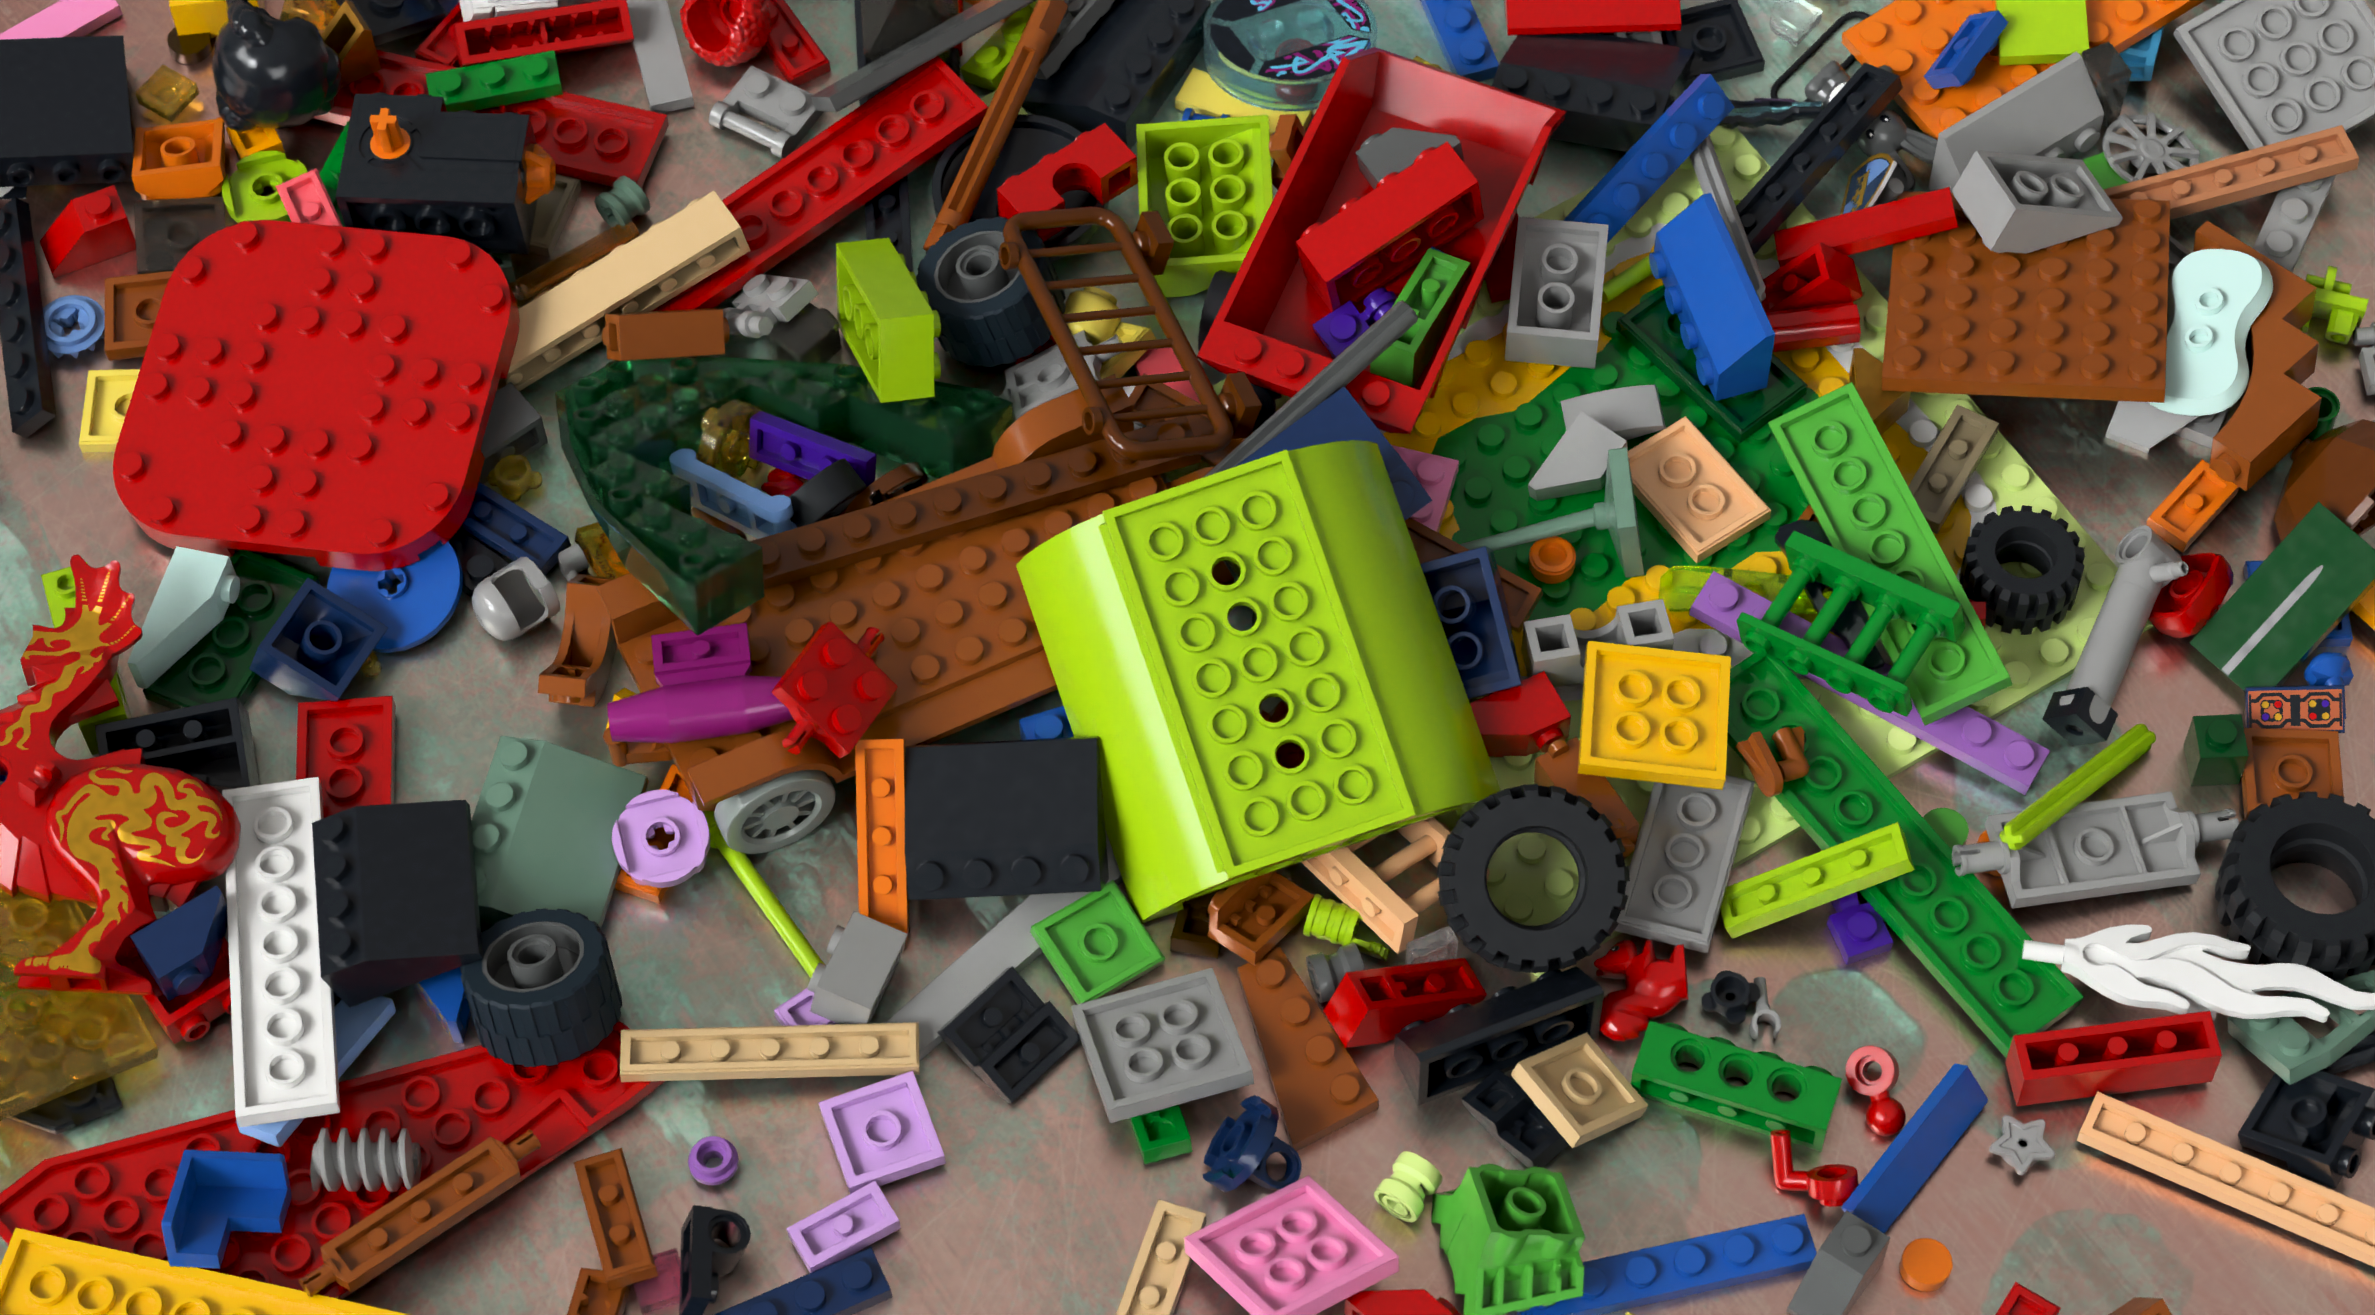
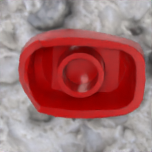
M2198 553L2181 556L2182 561L2186 562L2189 567L2187 575L2172 580L2161 588L2148 618L2161 634L2174 638L2193 636L2216 614L2219 609L2218 606L2221 605L2229 588L2233 585L2234 578L2231 565L2223 555Z

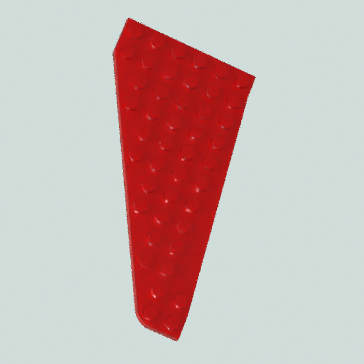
M620 1021L614 1025V1030L610 1035L599 1042V1045L591 1051H587L571 1061H563L552 1066L524 1067V1065L518 1064L511 1065L505 1063L500 1058H494L488 1053L487 1048L479 1045L339 1082L340 1113L305 1118L280 1148L240 1133L236 1123L235 1110L45 1159L0 1193V1238L8 1246L15 1228L168 1261L161 1223L184 1150L282 1154L285 1156L292 1193L282 1233L231 1231L220 1269H201L304 1291L299 1283V1279L324 1264L321 1246L408 1191L404 1181L397 1192H389L384 1185V1181L377 1192L368 1191L364 1182L357 1192L348 1191L344 1186V1182L337 1192L328 1191L323 1182L318 1191H313L310 1174L312 1149L314 1143L317 1142L321 1128H328L331 1142H337L341 1128H348L351 1142H357L361 1128H368L371 1142H377L381 1128L388 1129L391 1142H397L401 1129L407 1128L412 1143H419L420 1182L489 1137H493L504 1145H508L530 1129L537 1136L541 1148L517 1162L522 1181L633 1108L665 1081L621 1082V1030L630 1029ZM334 1281L316 1294L342 1300L351 1293L348 1289Z

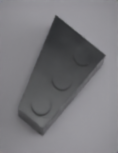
M237 697L95 725L99 756L122 749L142 748L146 765L178 769L201 779L216 788L221 794L222 790L259 785L249 713Z

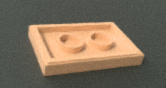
M1686 416L1628 451L1635 496L1696 564L1770 519L1771 509Z

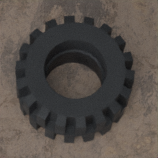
M2022 505L2021 511H2014L2013 507L2009 506L2002 508L1999 516L1995 512L1987 514L1984 517L1983 524L1978 522L1974 526L1971 537H1968L1959 574V582L1969 599H1972L1974 602H1986V625L1992 627L1996 623L2002 626L2001 632L2011 634L2012 629H2020L2021 635L2032 634V630L2035 627L2040 632L2051 628L2052 621L2059 624L2066 617L2067 610L2071 611L2085 566L2083 564L2085 554L2084 548L2078 547L2080 538L2075 531L2067 532L2068 523L2062 518L2057 521L2051 518L2052 512L2042 509L2041 513L2032 512V506ZM2007 562L2026 563L2036 568L2042 576L2037 578H2020L2007 572L2002 568L2001 564Z

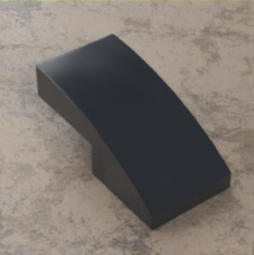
M1496 1069L1462 1098L1463 1105L1502 1146L1528 1168H1543L1569 1145L1541 1110L1534 1105V1102L1520 1085L1499 1069Z

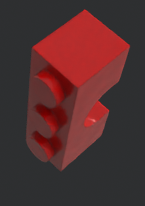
M1103 123L1092 131L1083 132L1074 142L1056 153L1047 154L1038 164L1020 175H1013L1008 178L1002 186L997 188L999 216L1010 219L1013 215L1023 212L1065 209V200L1061 195L1071 190L1089 192L1104 205L1138 184L1137 156L1106 123ZM1066 227L1035 229V231H1037L1038 236L1044 242Z

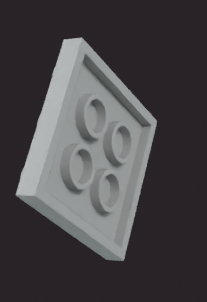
M1213 968L1071 1006L1073 1020L1110 1123L1254 1084L1251 1065Z

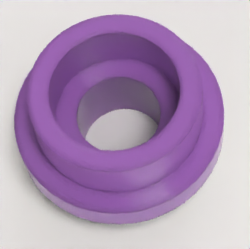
M708 1136L698 1141L691 1149L688 1165L692 1176L700 1183L720 1185L734 1176L738 1169L739 1158L737 1150L731 1142L718 1136ZM712 1158L723 1160L722 1164L718 1167L708 1168L705 1166L707 1161Z

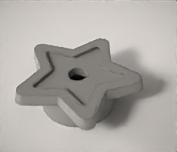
M2005 1115L2001 1120L2003 1136L1989 1147L1991 1153L2002 1156L2009 1165L2015 1168L2017 1174L2021 1176L2025 1175L2029 1167L2036 1164L2037 1161L2053 1160L2055 1158L2054 1150L2043 1140L2046 1125L2043 1119L2023 1124L2015 1118ZM2020 1140L2026 1141V1142H2027V1146H2026V1147H2021V1146L2018 1144V1141H2020Z

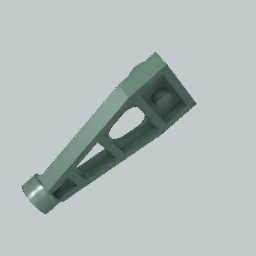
M2375 970L2346 977L2336 982L2355 991L2375 993ZM2295 991L2279 996L2310 999L2327 1008L2330 1013L2329 1017L2339 1025L2325 1037L2316 1039L2294 1021L2293 1017L2242 1019L2230 1016L2227 1018L2228 1033L2289 1085L2332 1065L2375 1030V1010H2366L2358 1015L2351 1009Z

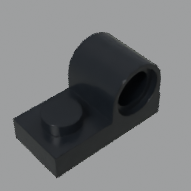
M692 1206L681 1228L679 1315H702L708 1303L714 1304L716 1301L719 1276L731 1273L737 1266L751 1237L748 1223L739 1214L728 1210L713 1209V1207ZM714 1239L723 1241L729 1248L718 1245Z

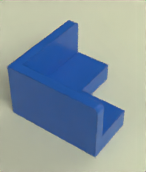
M184 1150L161 1223L169 1266L220 1269L231 1231L282 1233L292 1198L285 1156L272 1153Z

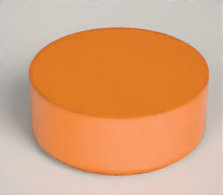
M1553 536L1537 540L1532 545L1529 552V569L1532 575L1539 581L1548 584L1561 583L1567 580L1574 572L1576 552L1572 544L1566 539Z
M1919 1238L1910 1242L1905 1247L1899 1262V1270L1903 1280L1910 1287L1923 1292H1932L1940 1289L1947 1282L1953 1267V1260L1949 1250L1942 1243L1931 1238Z

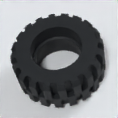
M1538 784L1507 788L1477 802L1476 805L1460 817L1452 832L1447 836L1442 847L1444 850L1441 861L1438 862L1437 870L1440 891H1438L1440 905L1444 907L1448 918L1446 921L1450 928L1462 939L1463 945L1472 953H1476L1484 958L1486 962L1497 967L1525 973H1541L1564 969L1577 964V961L1597 951L1607 936H1611L1619 924L1616 921L1621 910H1625L1628 895H1625L1626 881H1630L1629 866H1625L1623 852L1626 851L1621 838H1617L1611 829L1613 824L1604 813L1599 814L1591 806L1593 803L1582 796L1566 792L1567 789L1560 787L1538 786ZM1527 832L1546 834L1561 842L1573 856L1579 877L1577 893L1568 910L1556 920L1538 926L1519 924L1504 916L1492 902L1487 888V869L1494 852L1509 838Z
M2315 791L2300 792L2298 799H2292L2290 794H2284L2273 798L2270 807L2267 804H2260L2250 811L2247 820L2239 823L2228 844L2218 872L2219 876L2215 885V899L2219 902L2217 914L2220 923L2224 927L2230 926L2227 937L2231 941L2250 945L2251 949L2247 958L2254 965H2260L2261 963L2300 964L2314 969L2334 981L2343 980L2346 973L2350 977L2368 972L2370 966L2375 965V819L2369 816L2371 809L2358 802L2354 807L2344 803L2343 796L2331 793L2328 798H2319ZM2291 863H2310L2324 867L2338 875L2348 885L2355 897L2357 906L2336 914H2320L2305 910L2289 901L2280 892L2272 878L2271 871Z

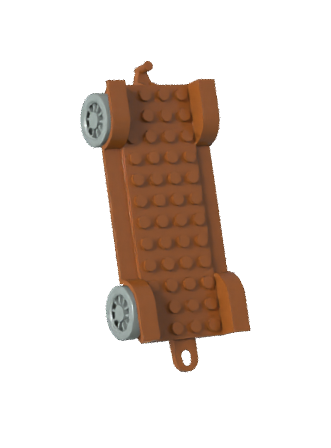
M1113 374V375L1108 376V377H1106V378H1103V379H1101V380H1104V379H1114V378H1117V377H1116L1115 374ZM1123 387L1100 389L1113 414L1133 412V404ZM1076 389L1047 401L1019 417L1000 436L993 449L992 457L881 503L1104 439L1102 433L1099 435H1087L1082 424V413L1088 405L1080 389ZM1134 421L1118 423L1122 433L1134 430ZM1214 467L1199 469L1166 484L1160 475H1155L754 593L751 592L741 560L733 563L732 559L727 555L714 550H693L667 557L597 586V591L611 618L617 647L640 693L660 687L656 683L651 635L747 623L753 670L749 676L783 677L823 624L832 621L856 644L868 627H875L880 630L876 635L883 633L885 640L878 646L871 658L898 688L860 740L905 739L906 746L928 745L1058 689L1016 564L1025 555L1065 530L1102 514V511L1203 478ZM1225 562L1217 563L1212 571L1215 581L1222 585L1233 584L1234 578ZM794 720L752 733L679 743L613 742L610 727L603 733L604 742L608 745L612 763L617 767H624L627 764L670 761L673 759L697 809L714 811L715 822L726 844L734 851L747 854L765 853L780 849L812 832L825 820L836 800V791L829 777H833L835 783H839L856 775L855 747L849 754L838 758L822 741L810 737L799 754L795 755L788 752L787 750L791 746L784 748L782 741L796 725Z

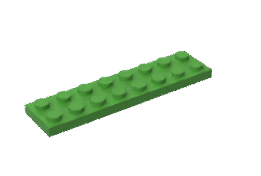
M1851 382L1769 421L1768 424L1774 438L1833 548L1962 604L1965 629L1955 643L1942 636L1933 638L1904 684L1909 688L1911 701L1924 726L2011 686L2010 675L1854 384ZM1860 601L1868 618H1870L1875 610L1874 606ZM1899 617L1898 619H1891L1879 638L1893 665L1917 629L1916 625Z

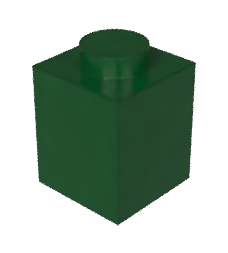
M2241 714L2193 716L2184 742L2191 786L2239 784L2249 756Z

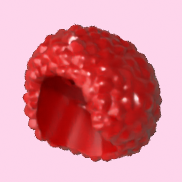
M685 0L684 5L680 9L682 29L690 48L699 57L705 59L710 64L713 63L715 66L724 65L725 67H731L748 62L750 58L755 57L761 51L771 33V14L769 3L766 0Z

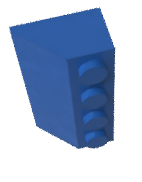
M1703 194L1656 233L1654 252L1649 254V263L1654 278H1661L1665 286L1664 295L1669 312L1671 314L1677 313L1681 322L1680 334L1687 350L1692 349L1696 356L1698 378L1703 386H1709L1715 401L1767 388L1775 333L1712 194Z

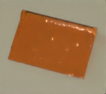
M633 222L625 226L617 224L509 285L516 299L526 301L573 275L579 269L602 259L617 246L627 244L640 236V233Z

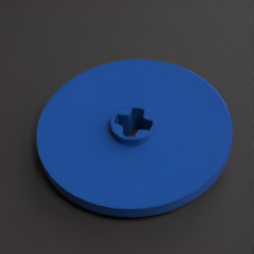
M438 541L429 549L418 554L421 559L420 561L401 568L383 571H361L332 567L327 589L388 627L373 651L399 652L416 647L433 637L449 621L460 600L463 573L459 557L448 541L444 545ZM399 579L402 583L397 585V592L391 594L388 590L392 588V581Z

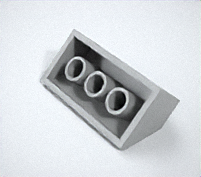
M2076 51L1940 132L1928 188L1931 191L1950 187L1952 191L1976 150L2067 159L2079 151L2084 153L2090 150L2100 138L2104 110L2082 56Z

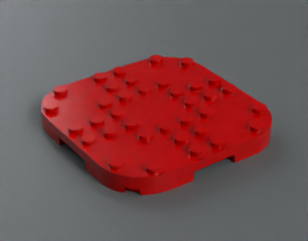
M255 220L239 222L206 237L178 262L168 280L119 435L113 460V478L116 490L124 506L150 538L172 549L178 546L233 557L235 549L314 557L318 564L323 567L361 571H383L401 568L420 561L421 559L418 554L429 549L438 541L444 545L458 531L471 509L485 460L480 450L499 379H507L519 334L520 317L517 301L502 269L488 253L478 246L462 239L440 235L276 220Z

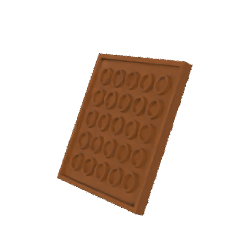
M1903 191L1897 197V200L1927 192ZM1952 194L1958 222L1957 228L1893 244L1882 391L2164 403L2170 201L2110 199L2123 217L2119 225L2024 254L1990 251L1984 245L1982 237L1970 219L1964 215L1962 207Z

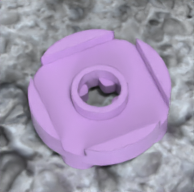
M663 789L642 793L634 797L625 806L626 810L620 815L618 822L616 819L612 830L613 849L619 865L631 876L635 883L657 888L672 887L687 881L704 868L706 856L710 848V832L707 820L702 810H698L694 802L691 803L688 799L679 796V793ZM664 828L666 834H675V839L668 843V848L659 850L657 846H650L648 844V840L655 837V829Z

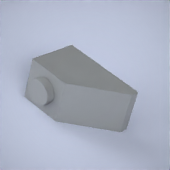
M1580 411L1529 482V496L1536 501L1601 490L1606 484L1608 450L1627 447V440L1583 411Z

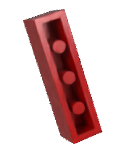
M2210 1011L2014 1035L2005 1063L2017 1107L2095 1097L2097 1091L2105 1095L2212 1082L2222 1053Z

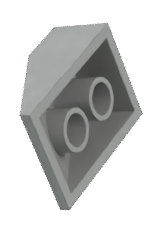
M1976 150L1951 191L1962 207L1964 215L1970 219L1982 237L1984 245L1990 251L1997 253L2027 254L2117 226L2123 219L2084 161L2078 159Z
M1518 217L1504 361L1595 369L1609 225Z

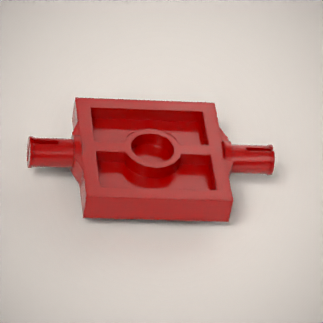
M832 621L823 624L771 692L789 709L796 722L794 728L782 741L784 748L791 746L787 750L788 752L795 755L799 754L810 737L822 741L838 758L849 754L898 688L871 658L878 646L885 640L883 633L876 635L880 631L879 629L868 627L856 644Z

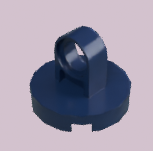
M1254 1095L1246 1098L1240 1103L1246 1111L1237 1120L1227 1116L1214 1135L1203 1162L1211 1167V1172L1208 1171L1203 1174V1179L1225 1193L1236 1189L1248 1178L1267 1189H1282L1299 1179L1302 1170L1301 1159L1295 1149L1274 1136L1279 1120L1278 1109L1259 1096ZM1274 1152L1280 1153L1284 1157L1287 1167L1285 1175L1278 1181L1272 1180L1266 1171L1267 1159Z

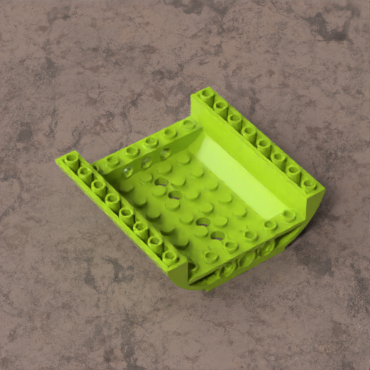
M1361 440L1330 442L1290 451L1286 449L1102 511V514L1079 523L1037 546L1016 564L1074 737L1098 736L1105 829L1132 909L1142 924L1184 909L1183 902L1411 824L1456 810L1458 816H1461L1476 805L1477 802L1501 791L1377 443ZM1225 560L1236 563L1241 571L1239 579L1231 585H1222L1216 582L1212 576V571L1217 563ZM1237 606L1251 608L1257 617L1253 627L1245 631L1234 629L1228 622V615L1232 609ZM1270 697L1283 699L1289 709L1287 716L1282 721L1275 723L1266 721L1259 711L1265 699ZM1285 743L1299 745L1305 755L1303 762L1298 767L1292 769L1282 767L1275 757L1276 751L1281 745Z

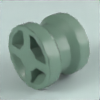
M620 176L614 181L613 189L610 192H602L594 200L595 206L602 218L619 232H625L631 226L632 219L635 216H643L651 208L650 202L643 190L626 176Z

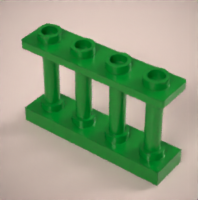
M1794 530L1784 545L1789 569L1792 573L1761 620L1744 612L1740 614L1736 621L1742 643L1748 650L1757 655L1766 656L1769 654L1784 661L1796 673L1802 675L1810 673L1826 680L1829 686L1840 693L1849 694L1852 692L1868 699L1872 706L1882 712L1892 713L1894 711L1907 717L1912 710L1909 688L1904 684L1933 638L1942 636L1955 643L1965 629L1962 604ZM1817 581L1833 589V592L1803 638L1779 628L1808 582ZM1858 599L1874 606V612L1844 657L1820 647L1849 601ZM1899 617L1917 626V629L1887 676L1862 666L1891 619H1898Z

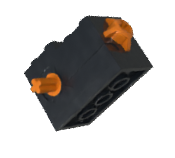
M381 92L355 94L335 197L345 227L448 236L470 242L483 249L486 253L529 254L537 199L543 195H548L554 189L556 167L554 159L536 143L529 115L514 112H504L502 114L475 113L468 110L447 112L443 97H433L428 94L416 96L389 95Z

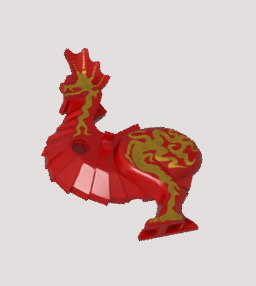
M77 554L73 555L70 560L76 590L75 608H64L65 620L60 627L48 628L41 625H33V637L20 659L27 685L33 687L17 695L18 703L0 710V775L7 777L4 783L0 785V888L13 898L21 892L51 903L53 899L60 902L64 899L75 900L85 903L91 908H96L88 922L55 951L44 956L24 958L18 962L14 968V976H21L18 980V989L152 995L153 988L148 979L121 965L128 952L135 947L130 936L157 920L154 911H174L191 900L201 882L218 877L233 863L239 848L241 824L234 807L216 788L178 769L146 765L142 748L122 749L82 760L66 758L55 750L57 740L69 726L120 706L110 684L117 670L119 654L131 648L143 636L142 629L132 619V611L136 602L133 593L122 591L119 584L121 574L120 563L117 560H113L103 567L93 568Z

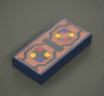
M2344 685L2245 687V728L2322 730L2345 733Z

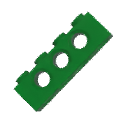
M1650 1020L1631 1078V1085L1641 1097L1768 1136L1774 1130H1789L1791 1143L1817 1151H1822L1842 1078L1832 1076L1829 1071L1818 1066L1802 1067L1786 1062L1780 1056L1771 1052L1760 1051L1756 1053L1736 1047L1734 1043L1725 1038H1706L1690 1033L1684 1027L1675 1023L1665 1022L1660 1024ZM1688 1062L1695 1064L1699 1070L1687 1072L1678 1065ZM1739 1077L1745 1080L1747 1085L1733 1086L1726 1079ZM1780 1091L1788 1092L1796 1099L1783 1101L1778 1099L1774 1093Z

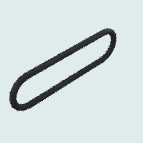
M1853 11L1841 16L1775 81L1771 87V98L1779 99L1777 96L1778 88L1845 21L1851 18L1866 19L1871 15L1865 12ZM1851 54L1841 64L1842 68L1845 70L1856 58Z

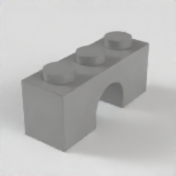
M1658 599L1617 606L1615 618L1607 625L1594 630L1582 631L1574 629L1570 614L1525 621L1523 623L1521 653L1528 678L1545 671L1554 687L1583 683L1585 652L1588 641L1673 650L1674 636L1664 600Z

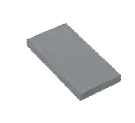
M1726 775L1723 790L1654 782L1629 867L1630 881H1626L1625 895H1628L1625 910H1621L1616 921L1619 924L1614 931L1675 946L1684 944V948L1704 953L1709 952L1754 792L1755 781Z

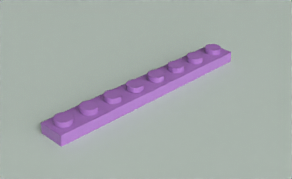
M1713 571L1691 605L1689 615L1742 643L1736 621L1740 614L1744 612L1761 620L1772 602ZM1789 611L1779 628L1803 638L1812 623ZM1828 633L1820 646L1842 657L1849 650L1841 638L1831 633ZM1885 662L1884 667L1873 671L1887 676L1892 666ZM1813 674L1802 675L2024 795L2027 794L2050 753V750L1968 706L1924 726L1913 703L1912 710L1907 717L1894 711L1892 713H1885L1872 706L1868 699L1852 692L1849 694L1840 693L1829 686L1826 680Z

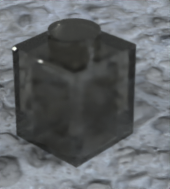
M808 303L789 322L780 321L772 329L771 333L768 334L772 359L803 382L812 377L842 349L839 323L835 316L827 309H818L811 303Z

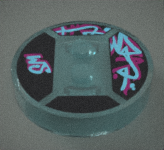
M1215 0L1208 9L1204 20L1203 60L1212 80L1226 93L1242 102L1276 111L1318 109L1342 57L1373 47L1377 48V23L1372 10L1364 0Z

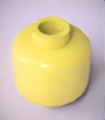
M1085 287L1084 290L1070 293L1065 303L1064 314L1119 308L1116 306L1117 299L1110 293L1097 287ZM1121 318L1067 323L1072 335L1084 330L1092 345L1095 346L1111 338L1121 322Z

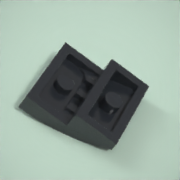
M1013 966L1005 969L937 1032L970 1069L1009 1104L1015 1101L1080 1040L1079 1034L1050 1001L1044 1003Z

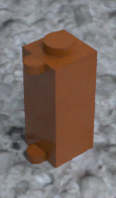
M715 308L605 314L606 327L602 330L603 344L607 346V359L618 361L725 354V344L728 343L730 336L729 324L726 317H723V309Z
M1577 737L1567 742L1564 739L1554 741L1549 746L1548 752L1535 759V784H1538V786H1556L1567 789L1566 792L1575 796H1582L1593 803L1591 806L1599 814L1604 813L1613 824L1611 829L1617 838H1621L1626 851L1623 852L1624 859L1627 858L1635 849L1639 823L1606 777L1578 774L1580 741Z

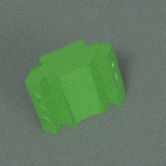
M1484 1164L1479 1167H1468L1457 1189L1433 1194L1431 1223L1441 1224L1439 1248L1444 1249L1445 1254H1447L1454 1275L1455 1294H1464V1315H1505L1512 1311H1527L1531 1307L1540 1305L1550 1306L1558 1301L1583 1296L1584 1265L1579 1250L1585 1235L1562 1173L1551 1172L1542 1167L1511 1170L1495 1164Z

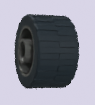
M986 217L957 226L956 229L947 232L939 238L938 242L931 245L917 268V285L920 291H926L929 306L932 310H937L940 317L941 335L938 338L940 345L945 352H949L953 359L963 361L966 365L995 367L999 364L1005 363L1006 365L1015 362V360L1030 355L1039 346H1043L1052 335L1018 267L1016 269L1004 270L1000 264L999 248L1001 243L1005 242L1003 228L1008 220L1006 217L990 219ZM1025 230L1021 232L1028 249L1046 248L1037 231ZM1050 257L1033 258L1045 282L1059 280ZM1064 289L1050 290L1061 314H1064L1066 308L1064 304L1066 299Z
M548 908L530 912L524 911L514 914L510 918L502 919L493 924L494 926L481 933L483 958L460 967L462 974L460 977L481 1045L487 1048L488 1053L494 1058H500L505 1063L511 1065L518 1064L524 1065V1067L552 1066L563 1061H571L578 1058L581 1054L591 1051L598 1046L599 1042L604 1038H607L614 1030L613 1027L621 1016L622 996L605 934L601 932V928L596 922L590 921L587 916L580 913H572L570 910L564 909L548 910Z

